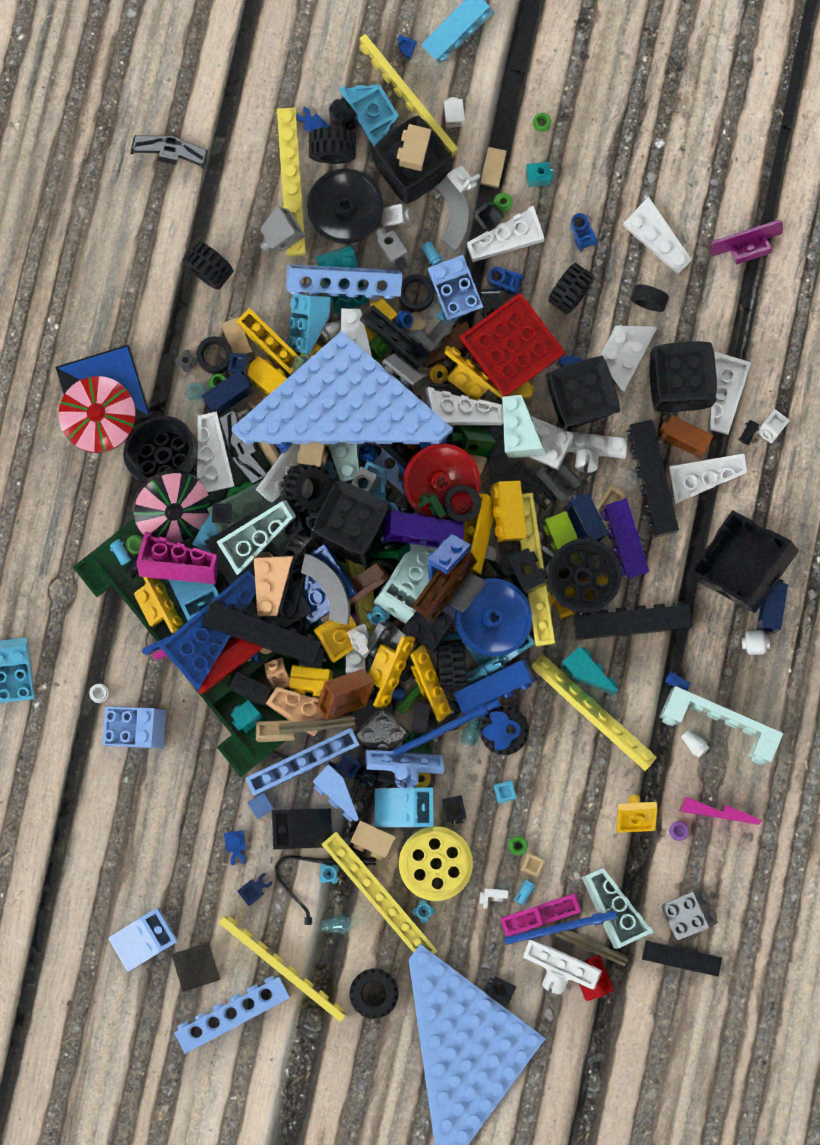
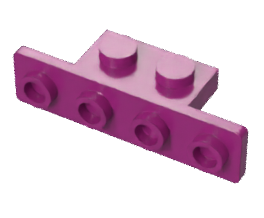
M781 219L711 241L710 253L712 256H716L730 251L736 265L771 254L772 248L767 239L783 234V222Z

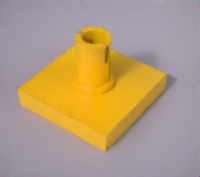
M351 615L349 625L328 620L314 629L316 636L333 663L354 649L347 633L349 630L357 627Z
M631 795L628 797L629 803L617 804V833L656 830L657 802L640 803V796Z

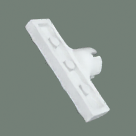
M568 431L574 434L575 437L567 452L576 454L575 467L580 472H584L585 464H588L587 473L596 471L600 456L626 458L627 438Z
M534 939L529 940L523 958L546 969L542 985L547 991H549V988H552V993L555 994L565 992L569 980L594 990L602 970Z

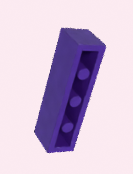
M623 499L604 505L601 515L603 521H607L608 538L613 540L614 547H612V551L619 560L622 576L626 580L648 573L649 568L628 500Z
M399 510L391 511L384 517V540L439 548L441 542L451 534L464 540V522H458L453 519H439L437 516L425 517L418 513L405 514Z

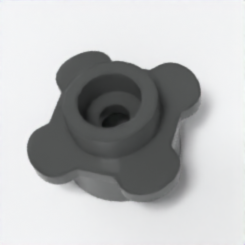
M184 350L183 354L175 359V363L180 365L184 372H189L198 363V360L191 355L189 350Z

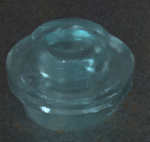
M198 382L190 383L186 388V396L191 401L201 400V395L205 393L204 387ZM194 389L199 390L197 395L192 394Z

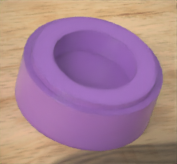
M677 821L671 824L669 834L672 839L682 841L687 838L689 828L684 822Z

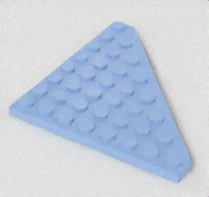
M343 331L339 332L232 427V432L245 444H254V442H265V444H281V442H293V444H309V442H321V444H337V442H348V444H364V442H376V444H392V442L419 444V442H431V444H439L453 430L448 423L392 374L386 371L384 367Z
M419 944L408 959L434 1144L468 1145L546 1038Z

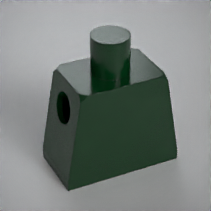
M456 425L454 431L447 436L449 444H456L457 447L463 449L469 455L490 457L496 444L495 439L485 425Z

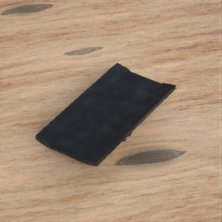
M255 512L204 541L210 552L217 555L219 568L229 585L247 570L255 577L254 561L241 574L237 575L217 541L256 518ZM272 542L263 551L271 553L273 557L280 556ZM292 575L282 609L285 615H290L293 612L299 590ZM301 593L296 612L292 617H282L280 610L277 616L261 617H263L262 621L267 623L270 620L281 624V628L285 629L312 613V610ZM256 594L245 610L248 616H251V614L257 615Z

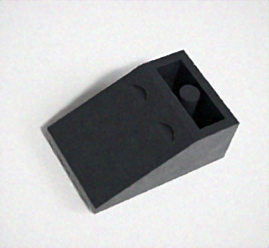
M331 808L272 810L273 850L324 848L321 844L332 835Z

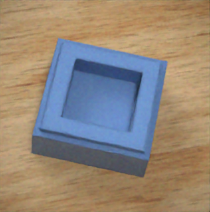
M264 792L248 802L257 819L274 809Z

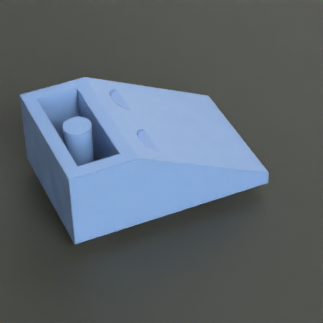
M463 255L428 268L427 274L433 284L434 292L447 320H452L483 308Z
M105 707L102 745L164 749L167 710Z
M328 764L314 779L313 783L315 786L313 788L322 796L326 794L330 797L328 802L336 809L338 807L343 809L342 815L350 822L353 820L357 822L359 818L345 781Z
M160 908L154 909L108 938L127 972L179 942Z

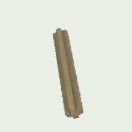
M354 715L336 717L328 721L324 718L283 723L279 725V733L283 735L354 726L355 717Z
M567 930L555 933V936L622 966L627 964L628 956Z

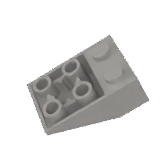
M397 352L383 360L384 369L413 394L418 391L427 379V375L420 369L416 370Z

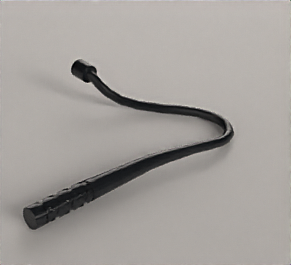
M285 856L279 859L275 865V877L282 888L306 912L304 925H312V917H310L308 908L281 880L278 873L279 865L289 859L320 864H338L333 858ZM374 857L359 858L364 865H376V858Z

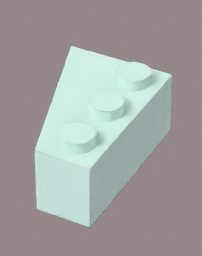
M522 395L502 397L505 453L508 458L547 455Z

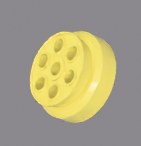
M427 827L417 831L405 842L399 857L400 875L407 888L418 897L429 901L446 900L460 893L470 880L473 869V858L466 841L453 830L444 827ZM433 838L440 841V847L437 850L429 847V841ZM449 847L457 849L458 855L455 858L447 856L446 852ZM417 849L424 852V858L421 861H416L413 858V852ZM433 858H439L442 862L441 867L437 870L433 869L430 865ZM452 866L459 869V875L456 878H451L448 875V870ZM417 869H422L426 873L425 878L421 881L416 880L414 877V872ZM438 877L443 880L442 888H433L432 880Z

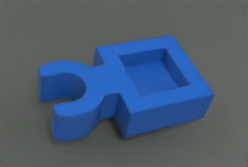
M307 107L303 108V111L307 114L305 117H301L299 114L296 115L299 122L306 123L303 128L308 133L318 128L330 127L317 113L312 117Z
M244 830L224 833L226 851L233 853L230 859L231 865H235L234 859L236 857H240L242 864H245V857L241 854V850H246Z

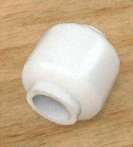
M764 630L747 631L745 638H742V649H746L749 655L765 654L767 649H770L769 634H766Z

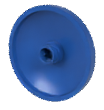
M485 579V585L471 602L470 606L464 612L455 610L456 628L461 639L473 651L490 657L503 656L518 649L527 639L532 625L531 608L525 595L515 585L501 579Z

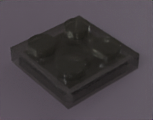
M383 707L354 732L355 736L370 750L392 751L410 735L409 731Z
M210 942L171 954L183 992L221 980Z

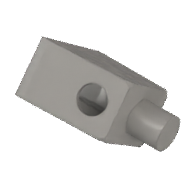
M277 206L261 227V232L265 239L260 243V247L265 252H269L271 249L283 252L305 237L304 232L289 209Z
M385 227L376 231L378 247L390 269L402 271L411 266L408 252L394 231L388 232Z

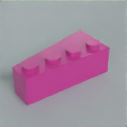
M144 533L136 562L139 577L216 584L219 572L216 554L197 548L190 549L182 543H171L166 538H156L151 536L150 533Z

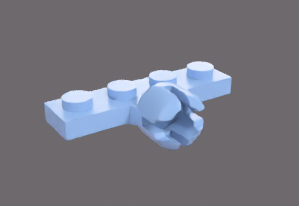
M366 750L367 769L392 771L395 774V782L401 789H404V783H406L407 789L414 788L418 784V773L443 774L444 772L443 755L405 752L396 757L393 751Z

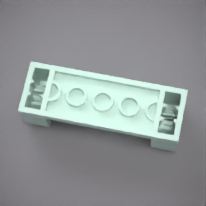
M410 544L411 550L402 556L389 580L381 588L373 603L381 606L383 610L406 624L416 612L411 606L430 582L428 557L431 552H435L438 548Z
M675 686L670 690L659 716L663 719V723L670 726L681 723L688 705H690L689 709L700 713V711L708 713L707 717L718 721V719H722L725 721V725L729 727H740L743 729V733L750 736L756 735L748 756L752 758V762L759 765L772 762L783 733Z

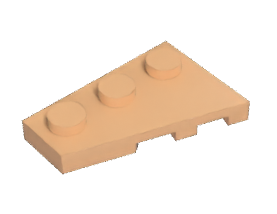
M294 556L254 558L258 616H277L279 614L280 604Z
M279 687L275 688L265 703L291 722L325 718L317 707L319 699ZM318 730L307 731L313 737L318 732Z

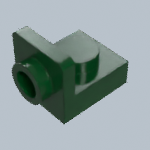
M427 492L418 498L420 501L416 502V504L420 508L430 503L428 508L433 516L437 515L439 518L447 515L434 493L429 494Z
M404 733L402 745L423 734ZM433 739L407 752L432 754Z

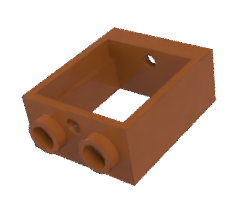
M673 415L669 420L665 419L659 430L662 433L661 440L700 459L714 436Z
M361 669L324 682L317 705L318 709L328 721L366 707L374 684L373 678L368 675L365 669Z

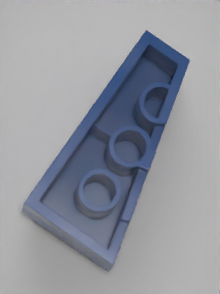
M529 659L521 660L453 693L462 713L467 714L475 710L477 706L481 704L486 705L501 697L504 699L514 695V691L518 689L523 691L531 687V683L537 681L538 678L530 667Z

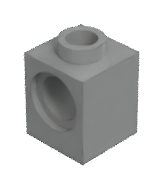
M360 467L351 485L361 489V482L368 480V486L362 490L373 494L381 478Z

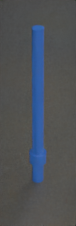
M498 699L486 705L481 704L475 710L394 749L393 752L397 757L479 716L483 717L487 715V712L501 705Z
M617 911L603 914L599 912L592 914L591 917L504 937L505 945L587 925L595 924L596 926L603 924L604 921L618 918Z

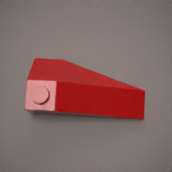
M235 637L228 639L210 672L198 690L199 694L209 692L263 648Z

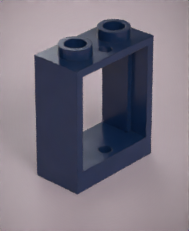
M238 370L201 395L209 411L211 413L217 411L219 416L252 394L251 387L253 385L247 374L244 373L242 375L240 370Z
M580 492L567 501L568 504L564 507V510L567 511L579 539H592L600 542L609 534L589 493L582 495Z
M778 580L760 606L756 630H764L770 633H777L781 630L788 584H785L784 580Z

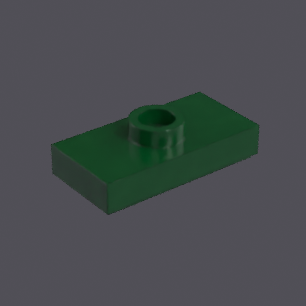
M387 542L379 545L369 553L373 559L400 558L409 552L411 548L409 543L394 544L393 542Z

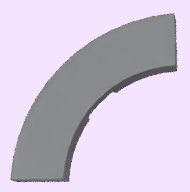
M446 176L436 187L446 200L450 213L448 228L441 241L456 252L466 234L469 218L468 205L464 193H460Z
M305 554L301 573L312 577L323 588L329 602V620L349 625L350 601L342 579L325 561L316 556Z

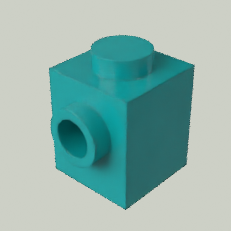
M549 162L526 165L528 188L550 185L551 179H554V170L550 168Z
M249 700L244 704L236 706L231 714L234 719L232 721L233 725L239 731L243 729L246 733L256 726V722L264 719Z

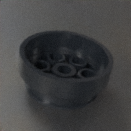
M156 416L140 423L128 436L123 450L127 469L141 484L155 474L168 470H180L192 474L196 467L198 455L197 442L190 429L184 422L171 416Z
M576 539L566 543L555 552L547 568V585L551 595L562 607L576 613H591L602 609L614 599L621 585L622 572L616 555L605 544L592 539ZM573 554H578L581 557L579 564H574L571 561ZM592 557L599 559V567L591 566L590 559ZM560 569L568 571L569 576L567 579L559 577L558 572ZM579 572L587 574L588 579L586 582L578 580ZM599 575L604 576L607 580L604 586L597 583ZM567 587L575 589L574 597L566 595L565 589ZM586 590H591L594 593L593 600L589 601L584 597Z

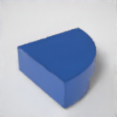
M399 35V50L404 57L411 60L417 41Z
M565 356L559 359L558 363L564 367L582 361V359L576 356Z

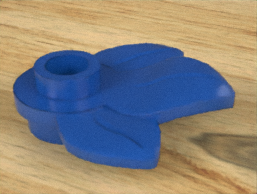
M494 711L490 713L492 723L483 729L482 735L486 739L495 741V750H504L509 747L513 739L519 736L521 729L516 721L510 720L507 714ZM509 726L513 727L514 732L512 734H509L507 732V728Z

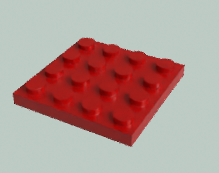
M521 293L459 336L460 341L503 397L512 394L566 354Z

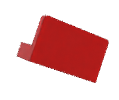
M595 955L582 961L602 970L594 990L579 983L585 1001L602 997L614 991L600 955Z

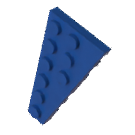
M247 570L211 602L214 603L215 600L225 603V607L232 610L233 607H236L245 612L256 594L255 577ZM208 604L159 646L197 691L230 638L229 635L201 626Z

